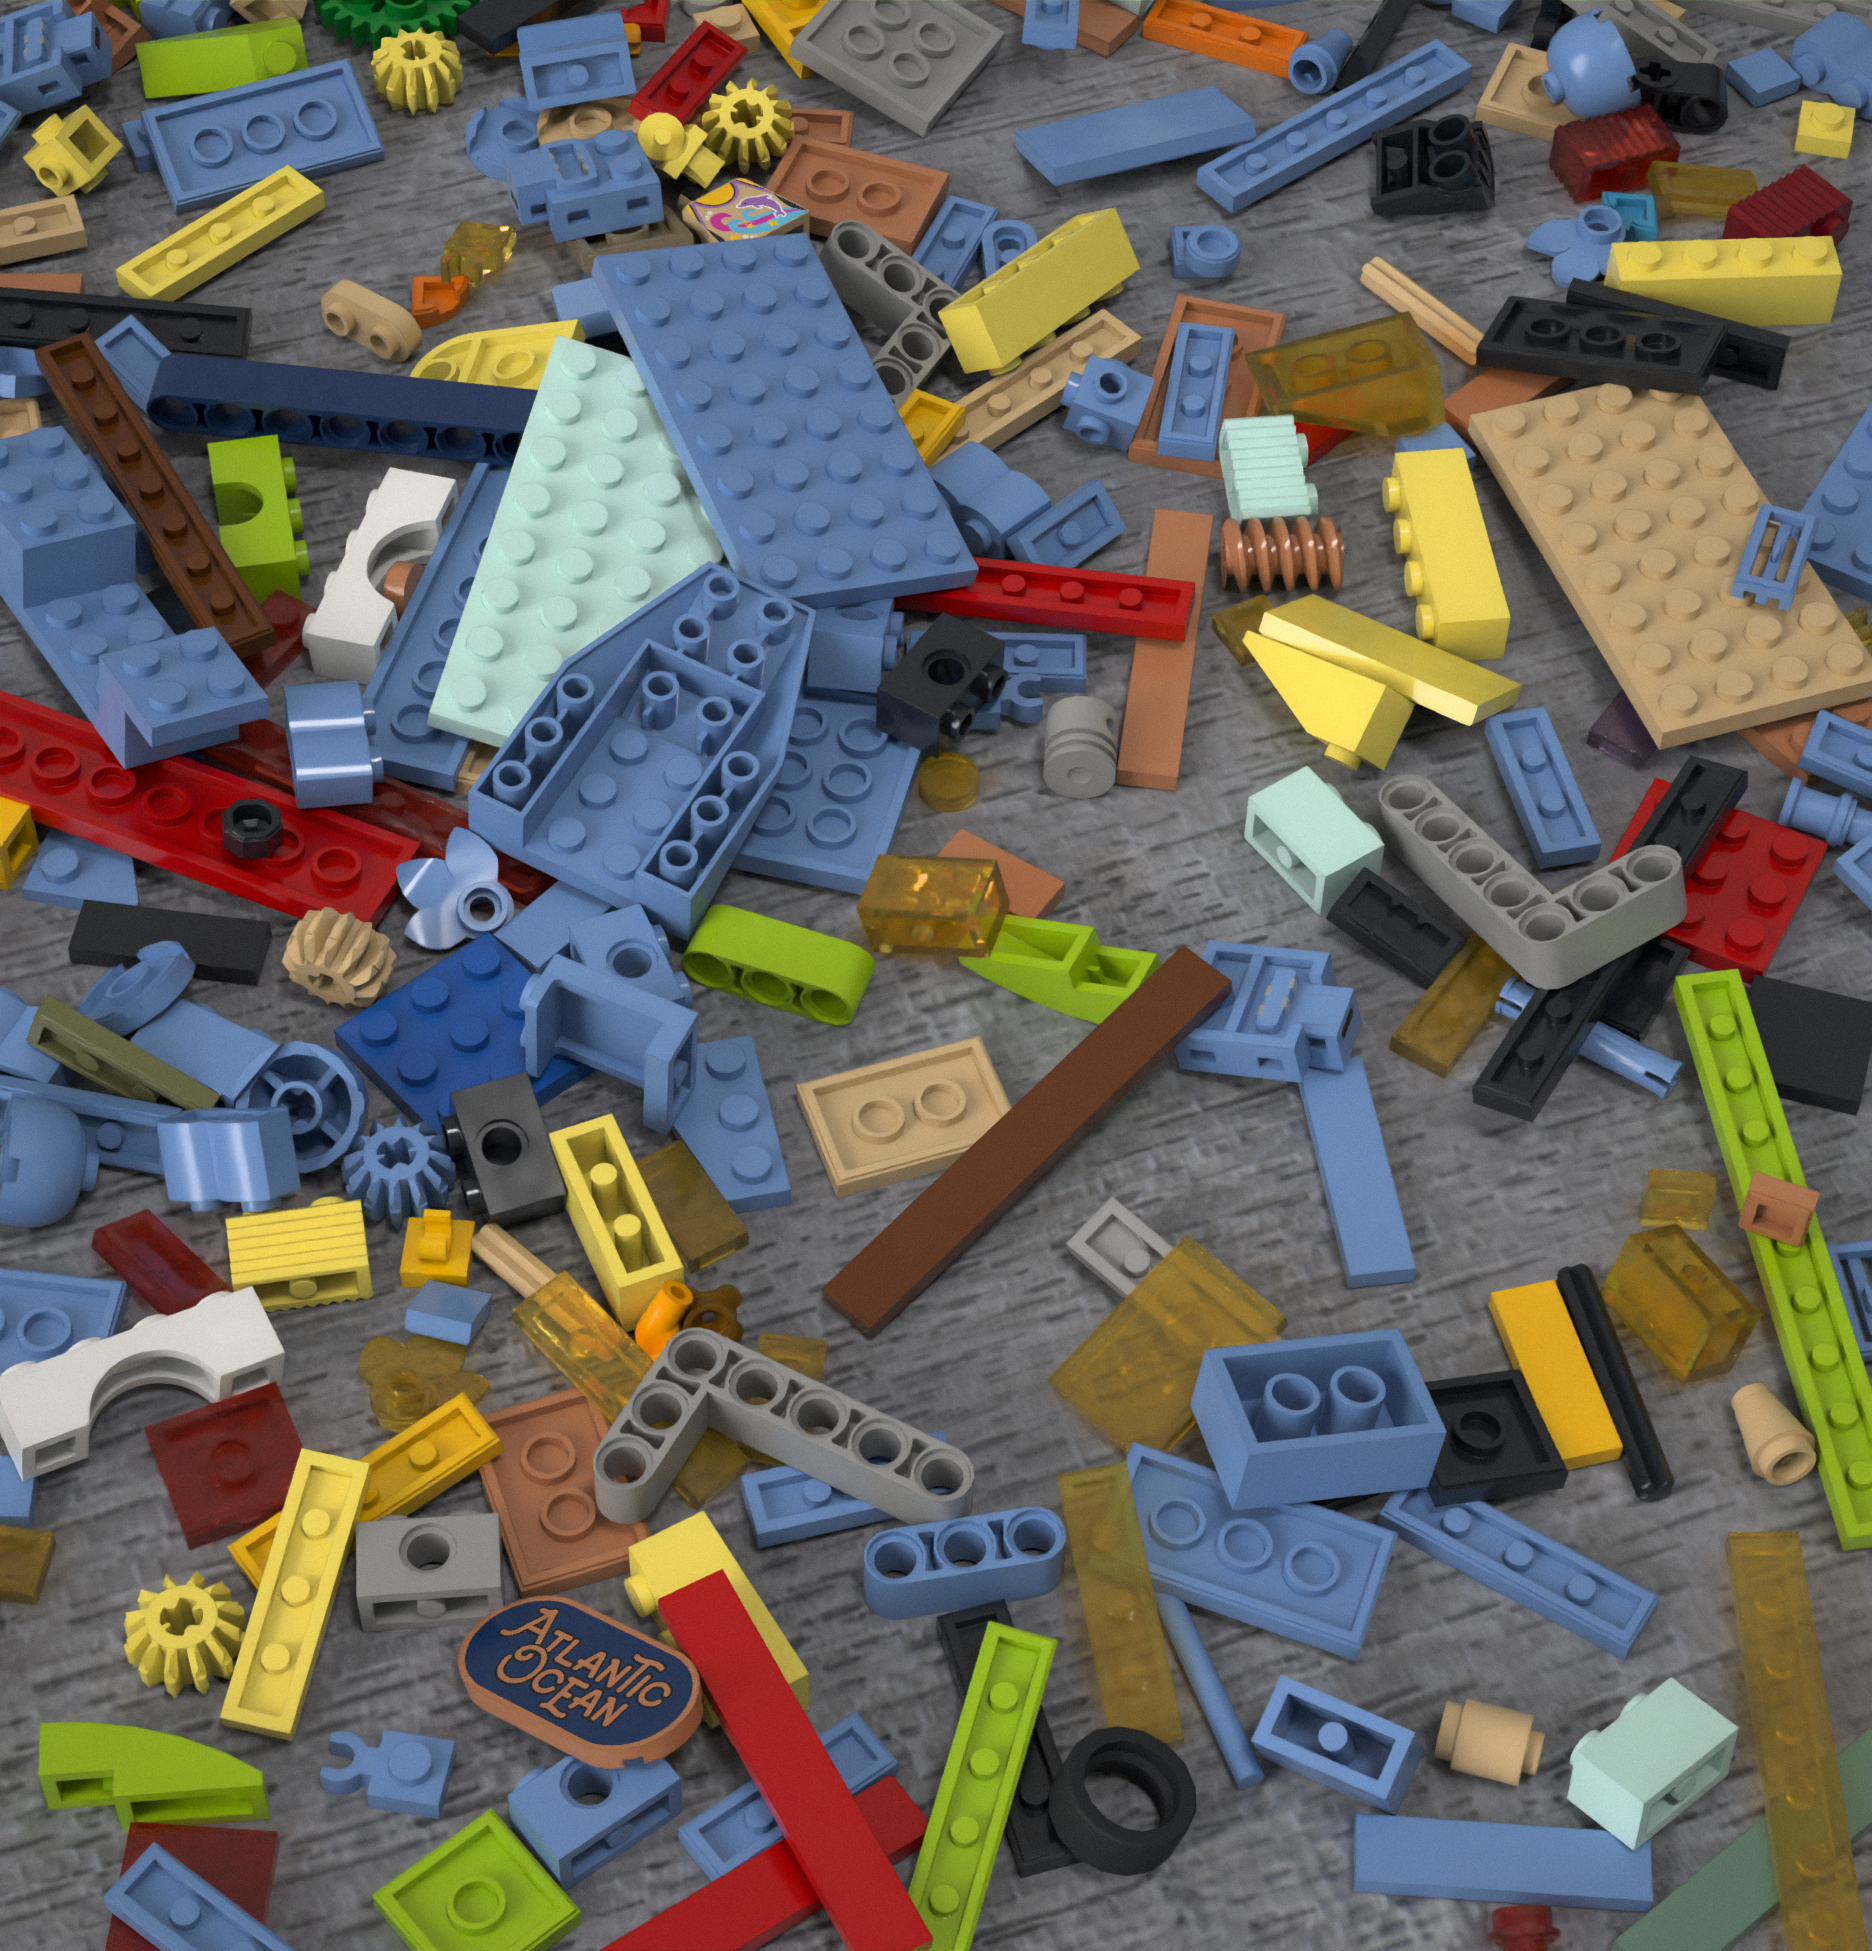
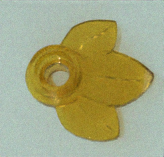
M420 1334L414 1335L406 1345L382 1335L376 1336L363 1347L359 1357V1375L371 1387L369 1396L370 1407L376 1414L379 1423L394 1432L404 1431L462 1392H464L474 1406L477 1405L488 1393L490 1381L478 1374L462 1370L465 1363L466 1345Z

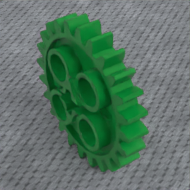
M313 0L316 16L322 17L323 28H334L336 39L340 40L351 35L354 48L363 45L366 41L372 42L374 52L381 48L382 38H397L399 29L407 33H414L422 26L426 34L442 31L443 33L458 37L460 33L457 32L456 17L480 3L481 0Z

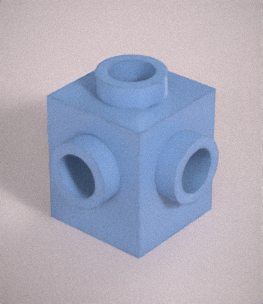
M1090 354L1082 375L1071 371L1060 404L1068 406L1069 410L1062 428L1076 433L1080 439L1088 443L1106 444L1127 452L1139 426L1155 379L1131 370L1125 363L1112 358L1102 359Z

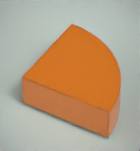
M469 276L413 277L411 315L417 321L420 329L440 325L452 319L464 308L470 295Z

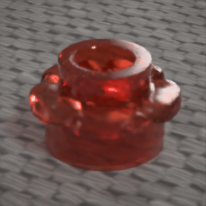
M1518 1905L1493 1910V1931L1486 1934L1487 1941L1491 1944L1502 1946V1951H1548L1547 1944L1561 1937V1930L1553 1928L1552 1909L1550 1907Z

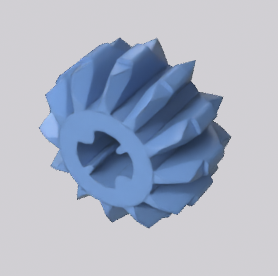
M400 1114L392 1127L385 1128L373 1120L369 1129L370 1136L357 1135L352 1151L344 1157L341 1169L343 1181L347 1183L348 1200L361 1199L362 1209H364L365 1216L369 1219L371 1225L385 1217H390L391 1223L399 1230L404 1222V1218L412 1216L424 1218V1209H446V1203L449 1199L448 1190L454 1188V1182L456 1181L455 1163L451 1160L452 1156L448 1151L445 1135H433V1129L429 1126L427 1120L410 1128Z

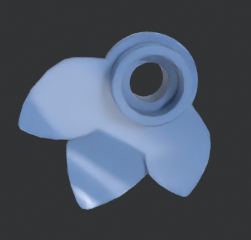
M1593 205L1583 209L1575 220L1551 219L1541 224L1529 235L1526 246L1531 250L1553 257L1551 266L1553 280L1559 286L1569 288L1573 277L1594 283L1601 273L1606 275L1611 244L1624 242L1626 229L1620 214L1616 210L1608 206Z
M455 827L452 830L446 847L445 860L423 858L409 860L397 865L396 874L402 894L413 907L419 910L407 924L404 935L419 946L430 950H447L466 938L475 940L486 932H489L494 937V933L513 919L514 904L508 890L497 882V855L490 845L470 830L461 827ZM479 900L487 901L492 905L494 915L487 921H478L470 913L471 905Z

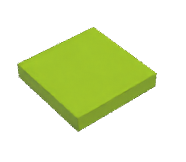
M492 1808L372 1894L375 1909L411 1951H546L583 1923L580 1909Z

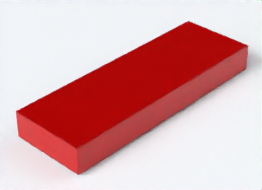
M704 20L632 98L626 112L641 122L648 115L656 112L668 113L675 116L684 127L709 101L712 93L715 94L742 64L748 49Z

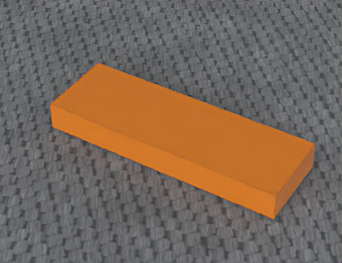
M1156 0L1144 20L1142 28V38L1286 79H1290L1288 67L1292 52L1297 47L1308 43L1309 33L1193 0Z

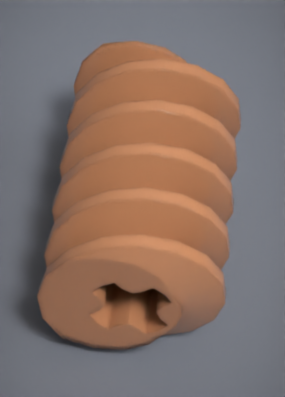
M1298 516L1294 520L1289 534L1285 521L1281 517H1274L1270 522L1267 534H1265L1261 521L1258 518H1250L1242 535L1237 521L1234 518H1227L1224 521L1220 534L1222 589H1225L1228 577H1235L1240 593H1247L1252 576H1258L1264 593L1271 591L1275 576L1281 575L1287 592H1293L1298 576L1305 575L1310 590L1317 591L1322 574H1328L1334 591H1340L1344 576V543L1340 526L1336 532L1331 518L1321 516L1317 520L1314 532H1312L1308 519L1304 516Z

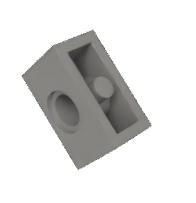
M459 1510L447 1516L424 1518L387 1515L376 1521L356 1522V1597L362 1631L377 1632L476 1625L493 1611L504 1609L503 1545L499 1512L482 1514L473 1510ZM429 1562L443 1564L434 1570L418 1569L421 1565Z

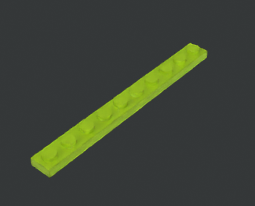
M1731 969L1676 976L1672 992L1740 1215L1755 1171L1808 1188L1739 970ZM1814 1211L1802 1248L1745 1230L1805 1428L1815 1438L1814 1452L1817 1457L1816 1464L1842 1549L1846 1551L1872 1547V1388L1816 1212Z

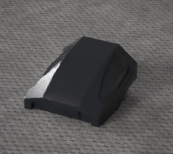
M1452 114L1438 121L1420 119L1372 132V141L1376 151V196L1371 197V207L1375 215L1389 217L1401 214L1438 215L1474 209L1486 210L1495 206V167L1489 137L1482 120L1470 123L1466 116Z

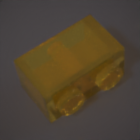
M879 854L856 909L871 952L990 958L1011 903L997 859Z
M1677 1223L1628 1235L1600 1290L1602 1298L1620 1316L1623 1323L1640 1338L1659 1359L1664 1368L1681 1385L1731 1372L1762 1314Z

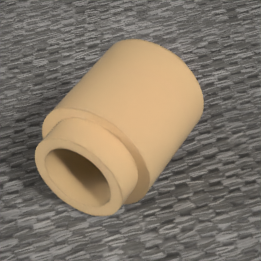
M1470 1698L1466 1699L1465 1705L1447 1700L1434 1757L1451 1761L1450 1769L1518 1787L1522 1773L1536 1776L1546 1733L1532 1730L1535 1715Z

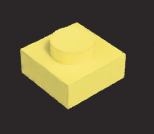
M1802 100L1794 151L1848 159L1856 108L1838 106L1827 102L1818 103Z

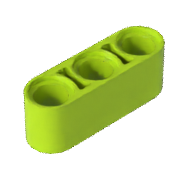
M723 904L713 905L707 909L681 961L683 969L688 976L703 986L833 1026L847 1025L852 1021L876 971L875 960L867 951L856 944Z

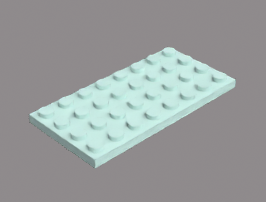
M556 336L429 712L428 726L501 748L565 660L708 561L731 571L732 567L631 357L564 336Z

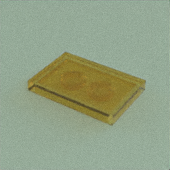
M1186 1235L1047 1380L1053 1390L1127 1454L1133 1442L1168 1453L1197 1423L1190 1403L1205 1349L1273 1342L1289 1324L1285 1315L1189 1235Z

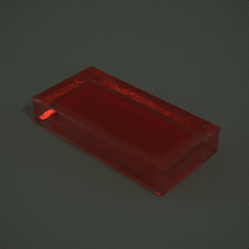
M149 1209L107 1224L94 1231L91 1248L159 1314L169 1316L196 1306L202 1299L219 1291L231 1292V1288Z

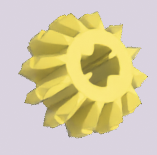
M422 26L414 33H407L399 29L397 38H382L381 48L373 52L371 66L375 90L378 92L379 100L390 102L393 111L409 108L413 116L419 109H428L436 113L438 104H453L454 94L461 90L463 67L460 61V53L457 50L456 42L445 40L442 31L426 34Z
M751 77L746 84V89L739 90L737 85L729 80L728 85H726L727 97L712 93L709 99L711 111L704 112L702 116L703 129L708 132L705 145L711 152H718V157L725 161L723 164L724 168L738 160L739 170L744 175L750 169V163L758 162L759 166L767 171L771 166L769 155L783 158L787 152V143L785 141L791 140L794 137V123L789 120L792 116L791 105L787 100H778V90L773 84L762 91H758L757 81Z
M195 1571L186 1585L177 1586V1582L166 1573L163 1581L164 1591L158 1594L140 1589V1596L138 1598L140 1610L126 1613L124 1627L128 1638L124 1648L130 1664H133V1667H139L141 1680L147 1684L148 1688L165 1681L167 1692L176 1699L186 1684L194 1683L195 1688L203 1695H206L209 1688L208 1678L215 1675L231 1680L232 1672L234 1671L232 1659L238 1658L245 1635L243 1631L247 1622L244 1609L238 1602L232 1601L230 1589L225 1586L223 1581L206 1588L204 1577Z

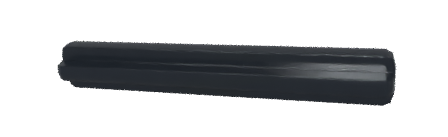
M1582 1263L1573 1267L1566 1266L1558 1271L1556 1285L1622 1442L1623 1450L1621 1457L1636 1496L1643 1502L1664 1499L1672 1493L1675 1480L1593 1272L1587 1265Z

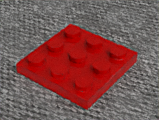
M1657 777L1654 778L1608 864L1625 856L1672 783ZM1734 808L1685 885L1688 912L1684 920L1658 936L1690 949L1689 961L1714 971L1738 969L1742 982L1751 985L1754 974L1765 977L1824 861L1828 843Z

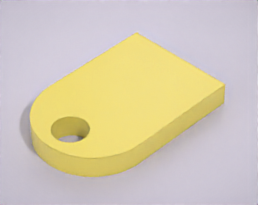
M579 319L468 333L447 340L428 352L416 364L410 377L538 390L556 336L560 335L584 343L586 335Z

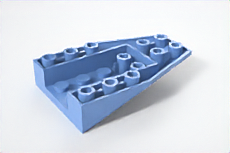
M708 561L562 663L469 790V830L481 837L490 847L614 907L622 909L641 903L650 924H660L664 931L689 942L783 771L817 610Z

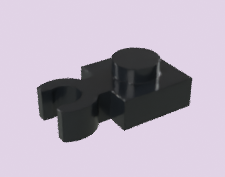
M1542 0L1540 13L1537 15L1533 25L1532 33H1534L1530 48L1547 52L1551 38L1563 24L1575 18L1576 11L1560 0Z

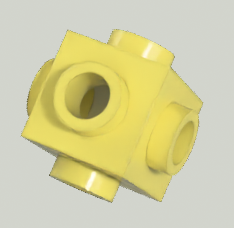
M85 104L62 120L56 113L46 119L31 134L37 143L25 154L23 159L35 171L39 181L50 188L58 197L67 196L78 188L86 194L108 175L109 171L104 166L116 155L123 145Z

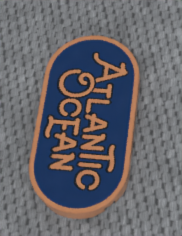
M549 1595L534 1596L504 1605V1609L493 1611L472 1628L464 1639L458 1655L460 1675L469 1697L477 1706L595 1767L605 1769L626 1768L623 1760H632L642 1756L646 1764L664 1758L683 1745L693 1735L702 1720L704 1711L702 1697L704 1693L698 1671L687 1656L570 1598Z

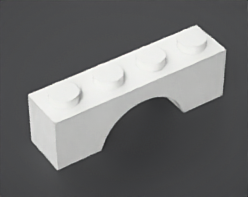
M390 467L379 489L371 491L367 500L366 515L359 529H353L350 532L346 542L345 556L338 570L331 571L328 575L324 587V597L316 613H310L304 623L302 642L303 646L309 649L315 675L345 681L358 680L359 683L368 685L398 624L395 603L379 594L383 588L386 574L391 565L396 561L419 563L421 565L428 563L459 500L456 479Z
M253 1286L233 1293L219 1291L205 1297L192 1308L169 1316L165 1314L152 1315L139 1321L128 1331L105 1339L99 1337L88 1338L76 1343L64 1354L39 1363L25 1361L8 1368L0 1376V1434L23 1482L88 1458L89 1436L96 1417L109 1401L124 1391L146 1384H173L195 1391L211 1402L216 1408L220 1409L282 1386L285 1351Z

